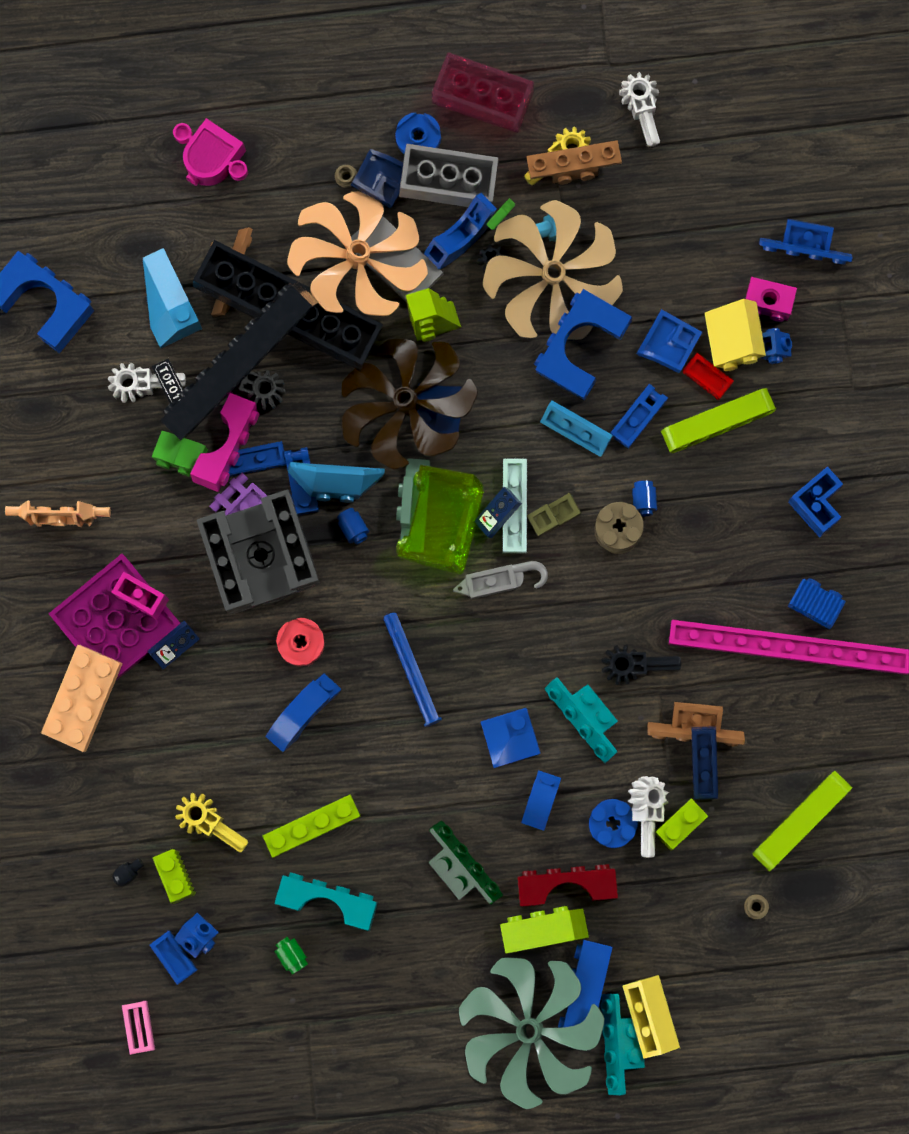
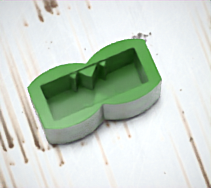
M162 431L152 458L157 461L156 465L164 469H169L170 466L178 468V473L191 477L190 473L200 453H207L208 449L205 445L185 438L180 440L176 435Z

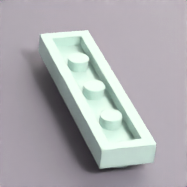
M503 459V487L509 488L522 503L503 525V553H527V459Z

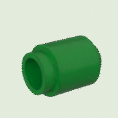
M286 937L276 944L278 948L274 951L285 970H289L292 975L308 965L306 961L307 956L295 938L290 940Z

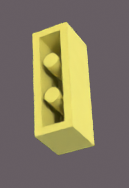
M659 975L623 985L643 1058L662 1055L680 1048Z

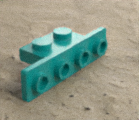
M559 678L553 679L545 687L549 698L556 703L564 716L577 729L579 735L586 740L596 756L603 763H606L617 753V750L603 733L614 726L618 720L588 684L572 695Z
M602 994L601 1010L605 1018L602 1032L605 1041L606 1086L609 1095H625L624 1069L645 1068L644 1058L632 1018H621L619 994Z

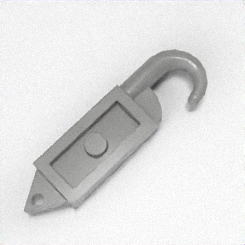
M537 561L511 564L467 574L466 578L453 591L475 599L514 590L521 587L524 579L523 572L537 570L541 574V580L534 585V588H539L546 583L548 572L546 567Z

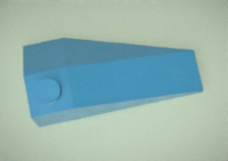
M164 248L143 257L150 328L160 348L201 330L202 327Z

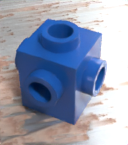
M778 328L767 329L765 333H762L766 356L759 359L768 360L770 364L783 362V358L791 357L792 341L789 333L780 332Z
M196 913L182 926L174 939L196 958L202 952L207 954L216 944L213 940L218 931Z

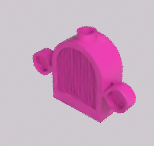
M207 118L194 135L190 126L185 123L177 124L174 127L173 135L175 140L180 144L187 143L183 152V161L188 172L186 179L195 186L198 184L206 186L216 185L222 182L229 173L232 179L236 181L244 180L247 177V166L240 160L246 152L243 142Z

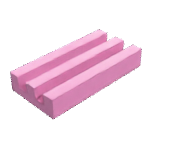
M143 1001L122 1005L130 1055L155 1050L148 1002ZM138 1007H142L148 1046L146 1047L144 1044ZM129 1009H133L139 1043V1048L136 1049Z

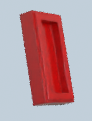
M698 353L695 354L682 371L683 374L717 400L721 399L734 382V380L717 367H714L713 364Z

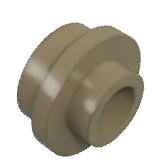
M350 165L340 166L335 172L336 183L344 188L351 187V183L357 174L356 169ZM345 174L351 176L348 180L342 178Z
M751 895L744 903V910L750 918L761 919L768 913L769 904L763 896ZM754 902L759 903L761 906L758 912L752 909Z

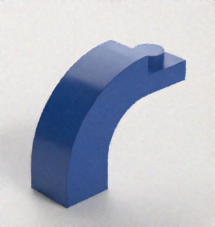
M482 193L476 195L463 216L450 229L433 238L424 254L439 270L447 266L481 237L488 228L486 224L492 218L497 208Z
M325 674L321 675L316 681L313 680L287 706L265 737L284 752L299 738L314 716L339 694L341 688Z

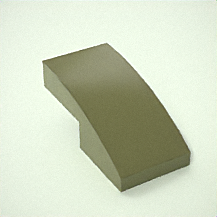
M568 493L551 504H546L527 515L537 535L541 536L571 521L582 513L571 493Z

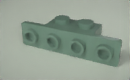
M407 459L409 465L406 466V475L404 476L403 483H399L398 497H402V507L397 506L396 520L400 521L401 524L400 551L423 553L430 461Z

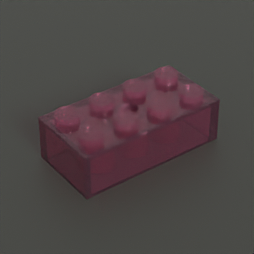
M448 52L432 91V103L518 133L534 93V82Z

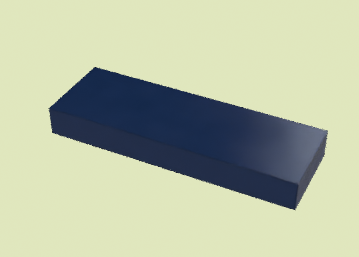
M716 726L691 727L694 799H718Z

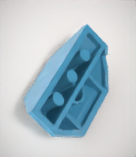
M290 462L288 473L310 497H316V500L329 501L330 498L340 499V502L351 503L354 500H358L383 477L385 469Z

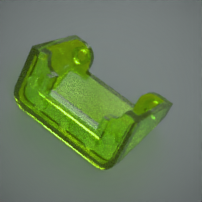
M420 465L419 472L417 471L414 475V485H416L419 491V496L409 536L399 539L396 547L397 556L400 559L462 574L466 566L476 526L474 521L478 517L483 484L474 474Z

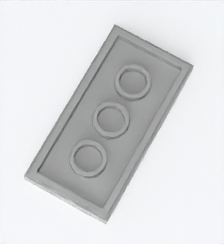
M382 216L366 242L369 247H372L390 237L397 229ZM359 230L351 237L352 241L358 240ZM417 247L405 251L372 253L369 256L370 259L403 268L411 267L421 259H424L428 275L412 291L398 289L371 265L366 264L406 303L407 294L427 288L430 289L444 275Z

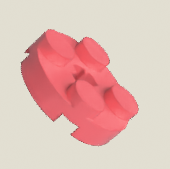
M297 618L285 623L280 628L276 639L278 651L283 659L295 666H309L321 656L325 646L324 635L319 626L306 618ZM300 636H304L305 642H307L306 646L297 648V643L294 640L296 637L300 639Z

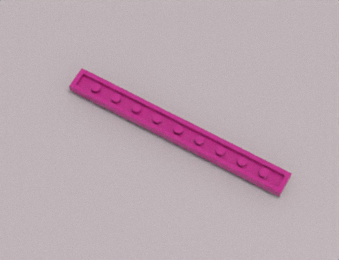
M671 620L668 645L909 674L908 649Z

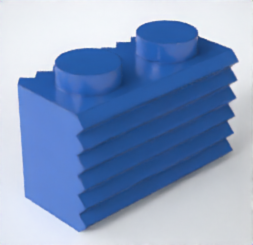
M810 578L808 580L803 579L787 607L831 629L846 601L841 599L842 595L833 590L828 592L820 588L821 584Z

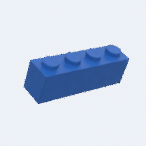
M583 940L582 945L577 944L574 958L578 959L577 968H572L581 983V993L567 1007L565 1017L560 1016L558 1028L570 1027L583 1022L592 1004L599 1008L612 952L611 946Z

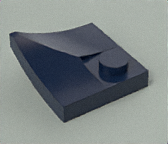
M370 149L351 186L391 208L399 195L403 162Z
M435 385L417 395L419 400L445 398L458 393L462 386ZM419 406L418 414L435 432L440 434L459 432L461 418L448 417Z

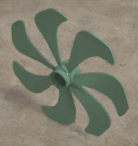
M501 958L492 967L490 972L505 976L512 982L522 1005L525 1016L524 1020L520 1021L493 991L485 987L474 989L459 1007L462 1026H465L477 1015H489L517 1027L516 1033L488 1034L472 1038L466 1045L465 1055L469 1074L477 1081L485 1084L487 1083L486 1065L493 1055L518 1040L522 1041V1046L516 1052L502 1076L500 1087L502 1094L508 1100L524 1109H531L543 1103L542 1099L530 1091L527 1084V1063L532 1043L535 1044L544 1078L554 1092L568 1094L588 1084L591 1076V1066L580 1069L568 1068L552 1054L541 1039L542 1036H546L565 1046L587 1051L596 1047L601 1038L605 1018L595 1004L591 1005L586 1019L580 1024L562 1028H544L541 1023L567 1008L581 993V983L566 962H548L555 978V984L550 999L536 1019L531 1018L535 970L528 960L522 958ZM528 1024L532 1025L535 1029L533 1037H529L526 1034L525 1029Z

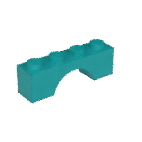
M291 872L289 877L282 876L274 904L300 911L311 900L328 898L334 901L342 910L345 924L370 931L378 902L373 901L374 896L361 892L359 897L350 895V889L336 886L335 890L326 888V882L313 879L312 883L303 881L304 876Z

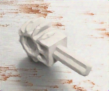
M640 72L637 73L636 78L630 74L628 81H623L621 84L623 88L619 92V95L623 97L621 102L622 104L629 103L628 110L632 111L634 120L640 119L647 146L654 147L660 143L653 118L657 101L655 97L659 93V90L655 88L657 83L656 81L649 82V74L645 78H641ZM638 89L642 90L645 94L638 96L633 91Z
M121 363V370L118 371L113 368L112 372L115 376L108 377V381L112 383L108 386V389L114 391L113 397L115 399L121 397V401L124 403L128 397H130L132 402H135L136 394L139 397L153 395V388H162L156 374L152 375L149 368L142 369L138 367L135 369L133 363H130L127 369ZM176 373L182 387L186 385L185 374ZM133 379L131 386H122L124 380Z
M643 776L638 781L632 782L633 789L628 791L631 794V799L628 802L633 803L632 821L641 822V856L652 858L655 856V822L664 821V805L669 803L665 799V795L669 792L663 790L665 783L659 782L658 778Z

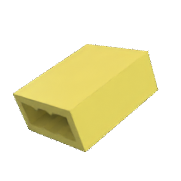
M741 299L705 312L714 367L724 368V371H732L738 368L737 365L743 363L753 364L758 362V358L766 356L758 308L755 301Z

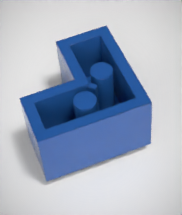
M828 466L796 492L788 502L819 538L841 519V516L827 500L840 490L843 483Z

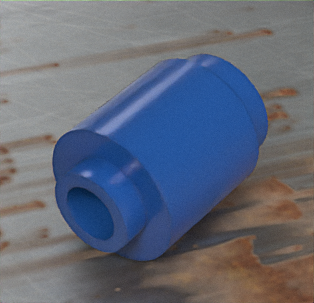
M652 481L635 482L632 489L633 505L642 517L652 516L653 512L657 511L656 487L653 486Z
M349 508L337 516L339 520L338 525L349 543L359 544L368 538L369 529L358 511L355 512L353 508Z

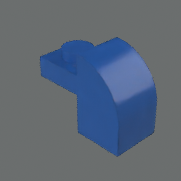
M538 770L523 815L522 824L545 830L561 781L560 777Z

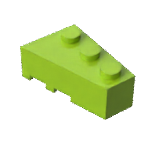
M429 288L406 295L408 313L417 341H430L436 337L435 335L461 328L452 301L447 302L445 297L440 298L438 293Z
M568 906L554 908L553 914L545 915V911L530 913L531 918L522 920V915L507 918L508 923L500 924L505 953L589 938L584 910H568Z

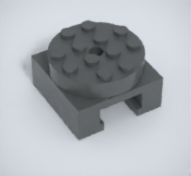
M288 489L261 498L262 504L226 515L225 511H221L197 519L225 610L229 615L259 605L273 604L286 599L292 594L321 585L292 495ZM260 551L268 552V557L264 563L256 561V555Z

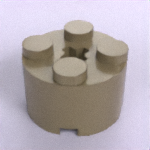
M614 502L600 510L595 524V537L604 549L613 554L627 553L641 539L643 519L634 505L625 502ZM616 524L624 527L622 532H618V529L615 528Z

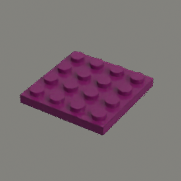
M123 553L49 613L75 647L82 645L123 663L116 681L149 654L148 650L180 624L179 620L167 606L164 607L156 620L111 593L123 572L149 586Z

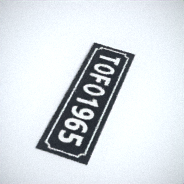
M169 359L153 365L152 368L170 404L176 400L179 401L181 398L178 395L184 389Z

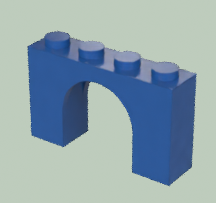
M18 251L0 272V309L7 313L19 297L31 288L44 287L52 290L57 299L56 309L37 335L43 342L60 354L94 312L90 305L92 301L82 293L79 295L72 291L74 288L65 280L60 282L54 278L56 274L45 266L42 269L38 266V261L29 253L23 255Z
M583 289L580 294L577 292L570 303L573 307L568 314H563L558 323L561 327L556 334H551L546 343L549 346L545 354L540 353L534 365L537 366L535 369L536 373L585 401L597 380L594 376L576 367L568 360L565 353L568 337L580 327L594 326L621 340L632 322V316Z

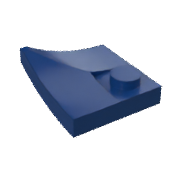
M661 309L636 354L680 373L702 332Z
M527 707L481 721L493 768L541 754Z

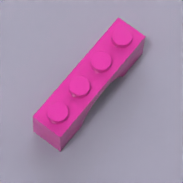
M232 393L229 394L220 412L222 421L230 430L228 440L215 452L200 453L190 473L194 483L219 492L221 486L227 484L230 476L228 472L231 466H235L239 459L238 451L241 445L244 446L249 438L248 431L251 425L256 424L259 417L255 402Z

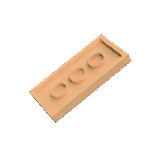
M77 645L41 733L82 752H86L123 663L82 645Z

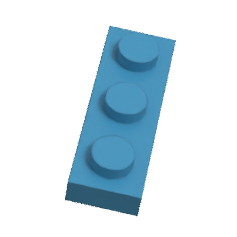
M554 401L549 403L540 423L600 457L604 454L613 436Z

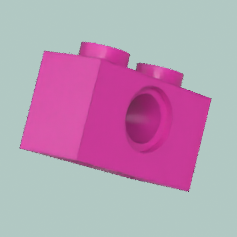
M751 277L745 299L757 303L759 316L761 314L770 316V319L778 322L788 321L797 288ZM770 297L775 301V304L767 305L763 299Z
M125 572L122 573L111 592L117 598L156 620L169 601L163 593Z

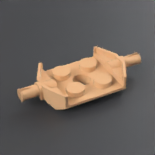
M26 501L20 507L6 506L5 515L19 516L31 526L34 524L36 526L45 524L51 526L77 525L82 527L84 523L91 526L93 520L97 517H110L111 509L110 507H96L77 501V511L73 507H60V510H51L50 507H37L35 509V507L30 506V501Z

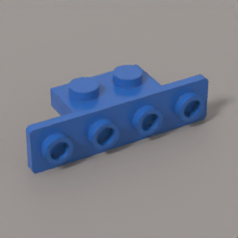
M787 219L783 242L760 238L759 245L763 246V250L771 252L783 249L786 250V254L800 256V253L809 254V258L815 260H823V257L832 258V262L837 264H846V261L852 262L853 258L852 254L829 250L834 227Z

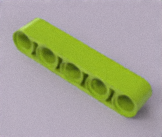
M763 388L664 428L661 433L670 453H675L775 412L776 408L767 388Z
M834 770L752 855L770 872L852 789V786Z

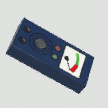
M503 487L474 522L487 537L493 538L522 503L509 488Z
M183 621L151 647L148 653L164 669L200 638Z

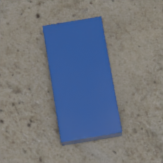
M169 930L149 946L175 983L179 985L198 971V969Z

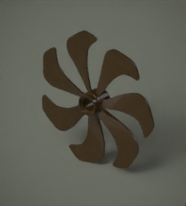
M388 339L377 349L378 353L388 354L395 358L400 369L403 387L395 390L387 377L373 364L365 363L361 371L354 369L342 382L343 397H347L358 388H370L393 398L394 402L361 403L347 409L342 419L344 440L354 447H359L360 432L364 426L380 416L398 410L379 431L372 443L371 453L378 462L393 470L409 465V461L401 456L397 450L398 434L406 415H410L413 438L420 453L425 456H435L453 449L460 433H437L423 421L417 412L419 406H422L448 417L461 418L466 416L472 409L478 391L471 379L466 381L458 393L449 397L419 400L417 395L450 378L458 371L460 360L449 343H432L436 353L435 363L430 373L415 391L410 389L418 358V347L412 340ZM411 398L408 403L403 404L406 399Z

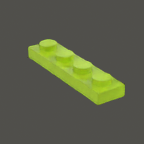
M348 795L262 836L272 858L361 816L352 796Z

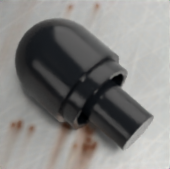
M137 858L132 863L126 862L119 866L113 872L114 883L118 886H126L132 882L138 875L137 871L144 866L142 860Z

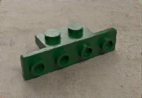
M440 821L429 829L444 849L428 863L459 900L474 887L478 889L490 905L503 896L499 886L488 877L482 865L474 860L469 854L467 847L459 842L448 825Z

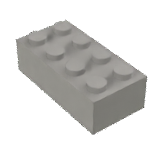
M406 144L399 197L469 207L475 196L482 193L493 203L498 157Z

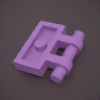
M241 473L236 479L233 478L229 482L230 485L221 494L218 493L214 497L215 500L209 507L214 512H217L223 506L226 509L225 514L229 515L262 504L261 498L267 495L253 482L246 489L243 484L248 478ZM236 491L239 492L241 495L231 504L228 499Z

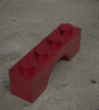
M609 864L595 865V870L585 871V866L571 867V872L561 873V868L547 869L546 874L537 875L536 870L523 871L522 876L517 877L520 907L544 905L550 891L556 886L565 883L581 886L589 893L592 901L617 899L615 868L610 869Z

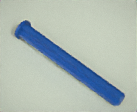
M390 613L384 616V622L425 720L424 727L442 721V718L438 717L397 614Z

